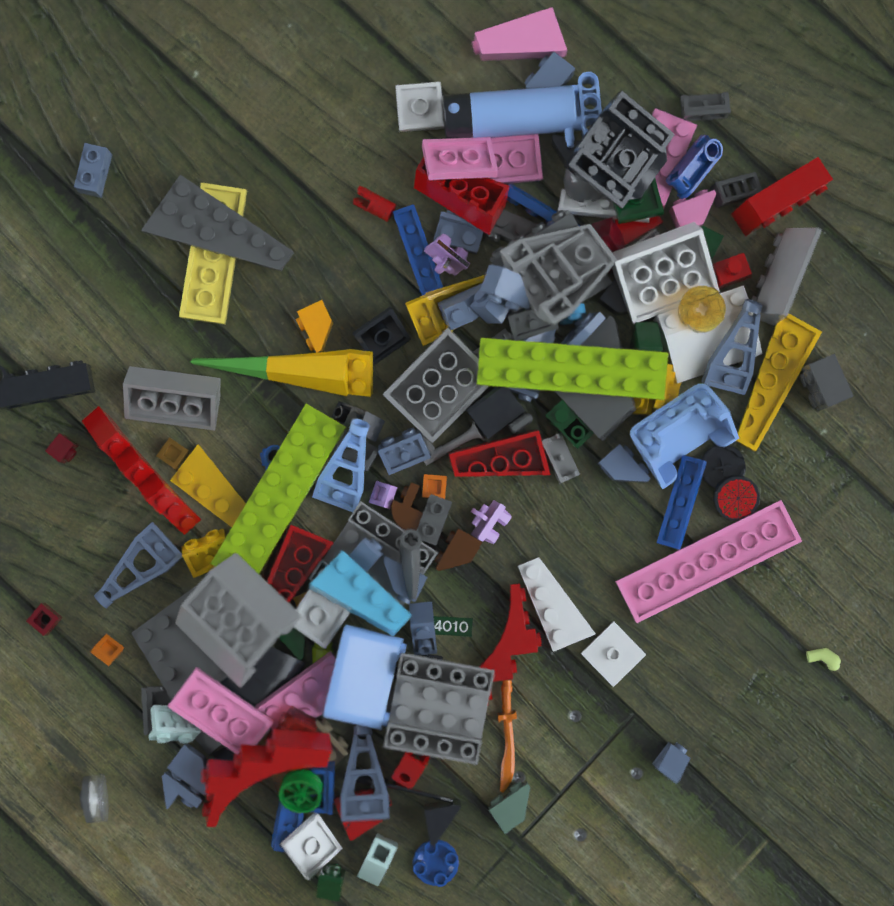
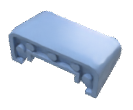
M706 384L694 385L637 423L630 431V436L636 448L662 489L676 480L677 470L673 463L681 459L683 455H687L709 439L720 447H726L739 439L729 410Z
M346 624L341 637L323 717L383 730V726L387 727L390 713L387 712L386 706L396 663L399 657H401V653L405 654L407 644L403 643L404 639Z

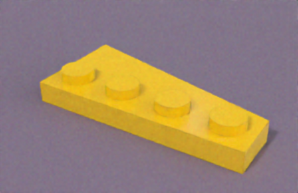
M197 444L170 480L230 527H233L246 505V502L199 444Z

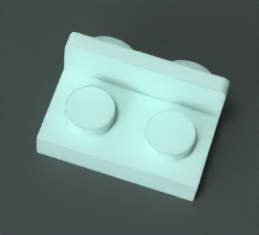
M153 705L151 707L153 731L149 734V740H157L158 743H167L169 741L190 743L201 732L198 727L170 709L168 705Z

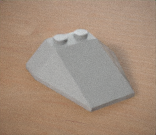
M591 224L519 239L500 250L505 268L521 275L532 311L538 318L551 325L571 315L617 261Z

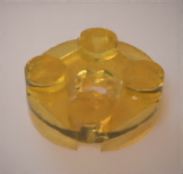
M696 286L689 289L682 296L678 305L680 321L685 327L687 326L696 333H707L714 330L724 320L726 313L724 299L718 290L713 287ZM699 304L707 307L708 310L705 311V315L696 311Z

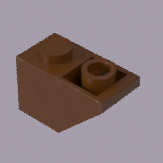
M459 528L457 532L451 531L445 542L449 546L445 553L440 550L434 561L437 564L435 569L441 571L471 563L482 542Z

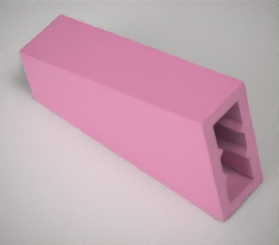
M553 7L475 32V41H472L474 52L476 55H480L482 61L544 58L546 55L550 57L553 52L557 53L560 57H565L567 52Z

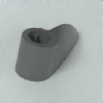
M413 529L403 532L399 543L403 578L409 600L416 599L421 562L420 545L422 538L420 533ZM408 537H412V540L416 541L417 544L414 543L411 547L404 540L407 541Z

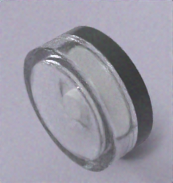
M104 774L83 777L80 805L87 823L106 822L108 820L109 793Z

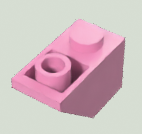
M705 189L694 194L695 198L690 200L686 198L679 199L673 202L674 206L671 207L669 212L675 227L679 228L692 222L701 227L716 196L715 190L708 192Z

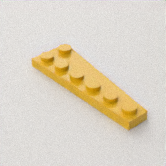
M789 313L787 317L775 325L737 432L739 439L736 440L737 443L753 452L757 451L822 331Z

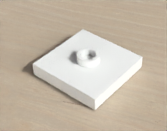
M441 82L396 85L399 132L441 129L445 127Z
M309 589L295 609L303 617L294 628L326 649L350 612Z
M614 621L581 652L583 657L612 687L646 656Z
M313 813L280 844L307 880H310L343 849L318 813Z

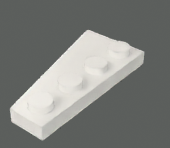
M539 557L518 566L553 652L596 634Z

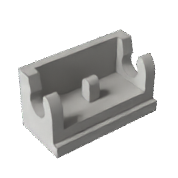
M561 433L542 440L545 455L559 484L580 475Z

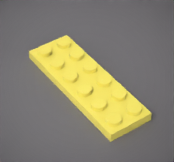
M201 183L200 188L243 217L247 195L246 189ZM190 246L179 313L180 318L226 324L236 263L235 258Z

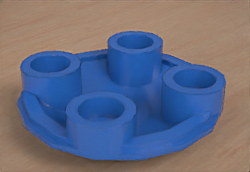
M430 840L421 844L413 857L414 873L425 884L432 886H445L456 875L459 867L458 855L455 849L449 843L439 840L434 847L430 844Z

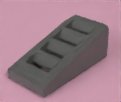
M756 172L715 182L710 187V191L715 190L714 203L716 208H720L748 199L762 191ZM746 180H749L752 191H749ZM738 183H740V185H741V188H742V191H743L742 194H741V191H740V189H739ZM729 186H731L734 196H732Z
M524 411L508 423L506 427L512 435H515L531 424L533 418L528 412Z

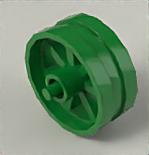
M304 769L292 770L282 778L279 791L280 802L292 812L308 813L319 806L321 801L322 781L318 775Z

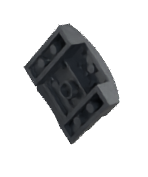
M620 91L612 98L587 130L564 167L622 209L628 200L639 199L643 196L655 176L667 162L666 147L675 134L627 94Z
M270 646L254 664L253 667L256 671L242 687H239L229 676L221 681L220 684L255 707V705L300 674L307 662L299 661L296 656L288 652L284 653Z

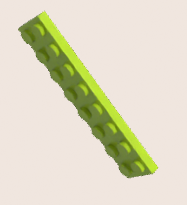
M481 338L477 385L664 400L668 353Z
M305 404L210 564L216 567L237 553L260 574L347 427L312 406Z

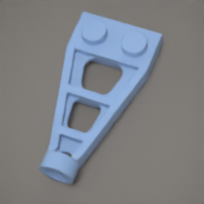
M353 419L351 421L348 433L318 477L312 498L354 512L364 490L366 435L370 427L366 421L361 419ZM346 447L358 451L356 463L342 458ZM339 466L352 470L353 483L351 485L333 479V473Z

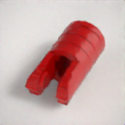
M359 186L357 193L363 198H354L353 205L388 222L397 204L363 186Z

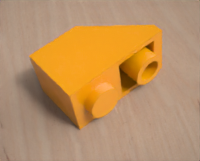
M320 300L297 311L299 318L296 319L301 332L306 330L309 336L306 342L310 351H316V353L323 352L333 325L323 301Z

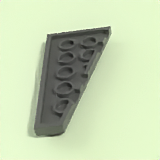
M182 175L177 178L141 230L146 234L181 242L185 245L227 255L277 271H282L294 254L291 249Z

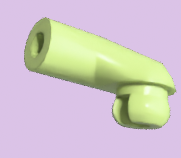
M828 648L806 651L809 663L822 660L827 664L829 670L836 671L839 669L841 663L839 656Z

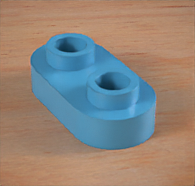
M580 304L571 315L559 321V324L568 325L572 324L573 321L581 320L582 315L586 314L585 304Z

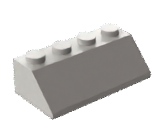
M129 366L123 382L124 419L215 430L220 402L221 378Z

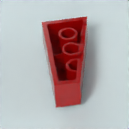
M424 157L416 168L414 182L416 190L490 235L506 206L510 187L490 178L428 180Z
M819 157L747 199L731 215L746 237L762 226L763 228L768 227L776 221L775 218L779 215L781 218L793 211V206L798 205L800 207L811 200L809 196L815 193L818 196L828 189L826 185L833 178Z
M537 429L448 452L455 477L551 475L540 432Z
M291 525L267 582L289 603L334 542Z

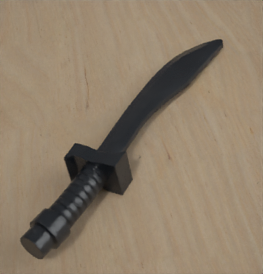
M359 776L355 782L375 789L373 779L370 776ZM384 778L387 788L450 803L454 801L444 796L387 783L388 779Z

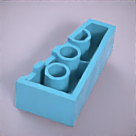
M343 550L309 586V589L313 592L319 593L329 601L342 606L347 611L365 619L368 623L391 636H394L412 616Z

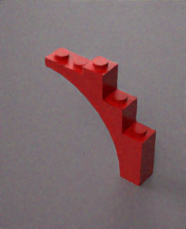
M100 406L82 420L97 445L116 463L122 474L138 488L145 500L158 513L165 516L178 530L185 535L201 521L199 515L155 471L129 441L115 421Z
M519 583L510 585V608L503 634L492 653L479 666L480 668L495 670L493 682L513 679V673H517L516 660H511L512 655L538 652V647L542 646L540 632L536 633L535 628L526 629L525 625H529L528 611H523L522 602L526 601L525 588H520ZM492 691L489 694V700H492Z
M274 729L271 739L267 740L266 746L241 744L239 754L234 755V761L208 759L206 769H202L201 783H205L207 803H203L202 817H206V827H216L227 805L240 792L255 782L288 770L306 767H327L332 752L330 733Z

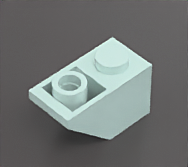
M377 833L357 877L379 886L394 856L398 843Z

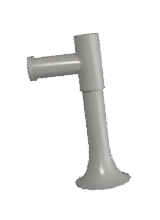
M474 421L470 429L464 434L436 449L432 442L422 433L431 454V458L425 460L424 463L427 466L467 441L477 438L484 440V437Z

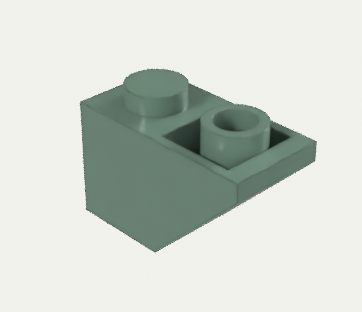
M527 781L515 783L509 788L511 792L503 797L500 794L490 801L489 811L504 833H507L525 819L530 785Z

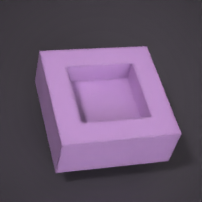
M376 481L369 503L390 509L397 487Z

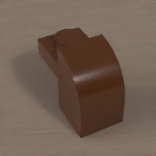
M412 482L409 487L405 485L400 498L403 499V503L395 500L392 503L393 518L398 526L405 531L409 529L417 531L423 512L411 508L420 488L419 485Z

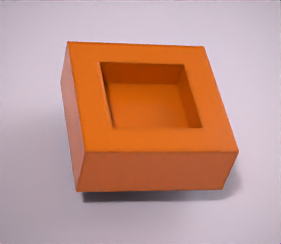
M424 474L422 498H429L432 494L445 499L447 476Z
M106 634L93 647L91 653L110 666L123 652L125 647Z

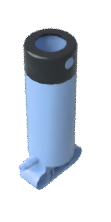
M592 72L582 73L578 78V85L447 94L442 97L445 139L495 138L565 132L567 147L573 148L574 132L581 131L583 138L588 130L587 127L591 126L602 112L599 80L596 74ZM590 84L592 88H585L583 85ZM586 105H592V106H594L595 108H594V109H587V108H585V106H586Z

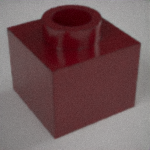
M59 433L45 451L58 462L65 464L66 461L70 462L76 456L78 445L66 435Z
M41 603L26 622L43 636H47L63 617L46 603ZM45 615L50 617L49 623L43 621Z

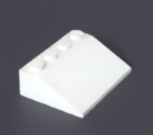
M695 222L612 252L617 259L612 266V270L633 324L720 292L703 230Z
M744 285L658 314L653 319L654 322H658L664 351L668 353L669 364L673 365L672 371L676 372L675 380L677 384L704 375L709 359L741 312L745 299H749ZM741 327L734 341L746 344L749 339L750 328ZM759 336L757 339L755 357L762 355ZM736 348L731 349L725 356L723 363L730 366L742 362L743 351Z

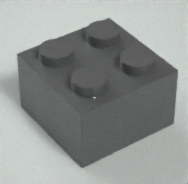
M835 354L801 369L800 381L804 387L807 386L810 393L808 396L812 407L817 408L818 411L853 397Z

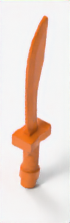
M503 680L502 713H498V722L503 720L505 733V750L501 763L500 777L501 793L511 783L515 768L512 719H517L516 710L511 712L512 680Z

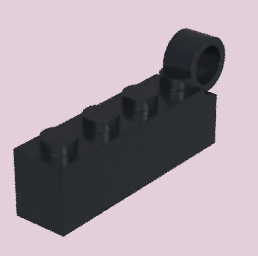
M80 360L70 362L68 367L61 368L60 365L48 366L47 371L38 372V369L24 371L22 376H16L15 374H10L5 367L0 365V370L3 372V379L0 381V408L8 410L94 393L95 387L91 366Z

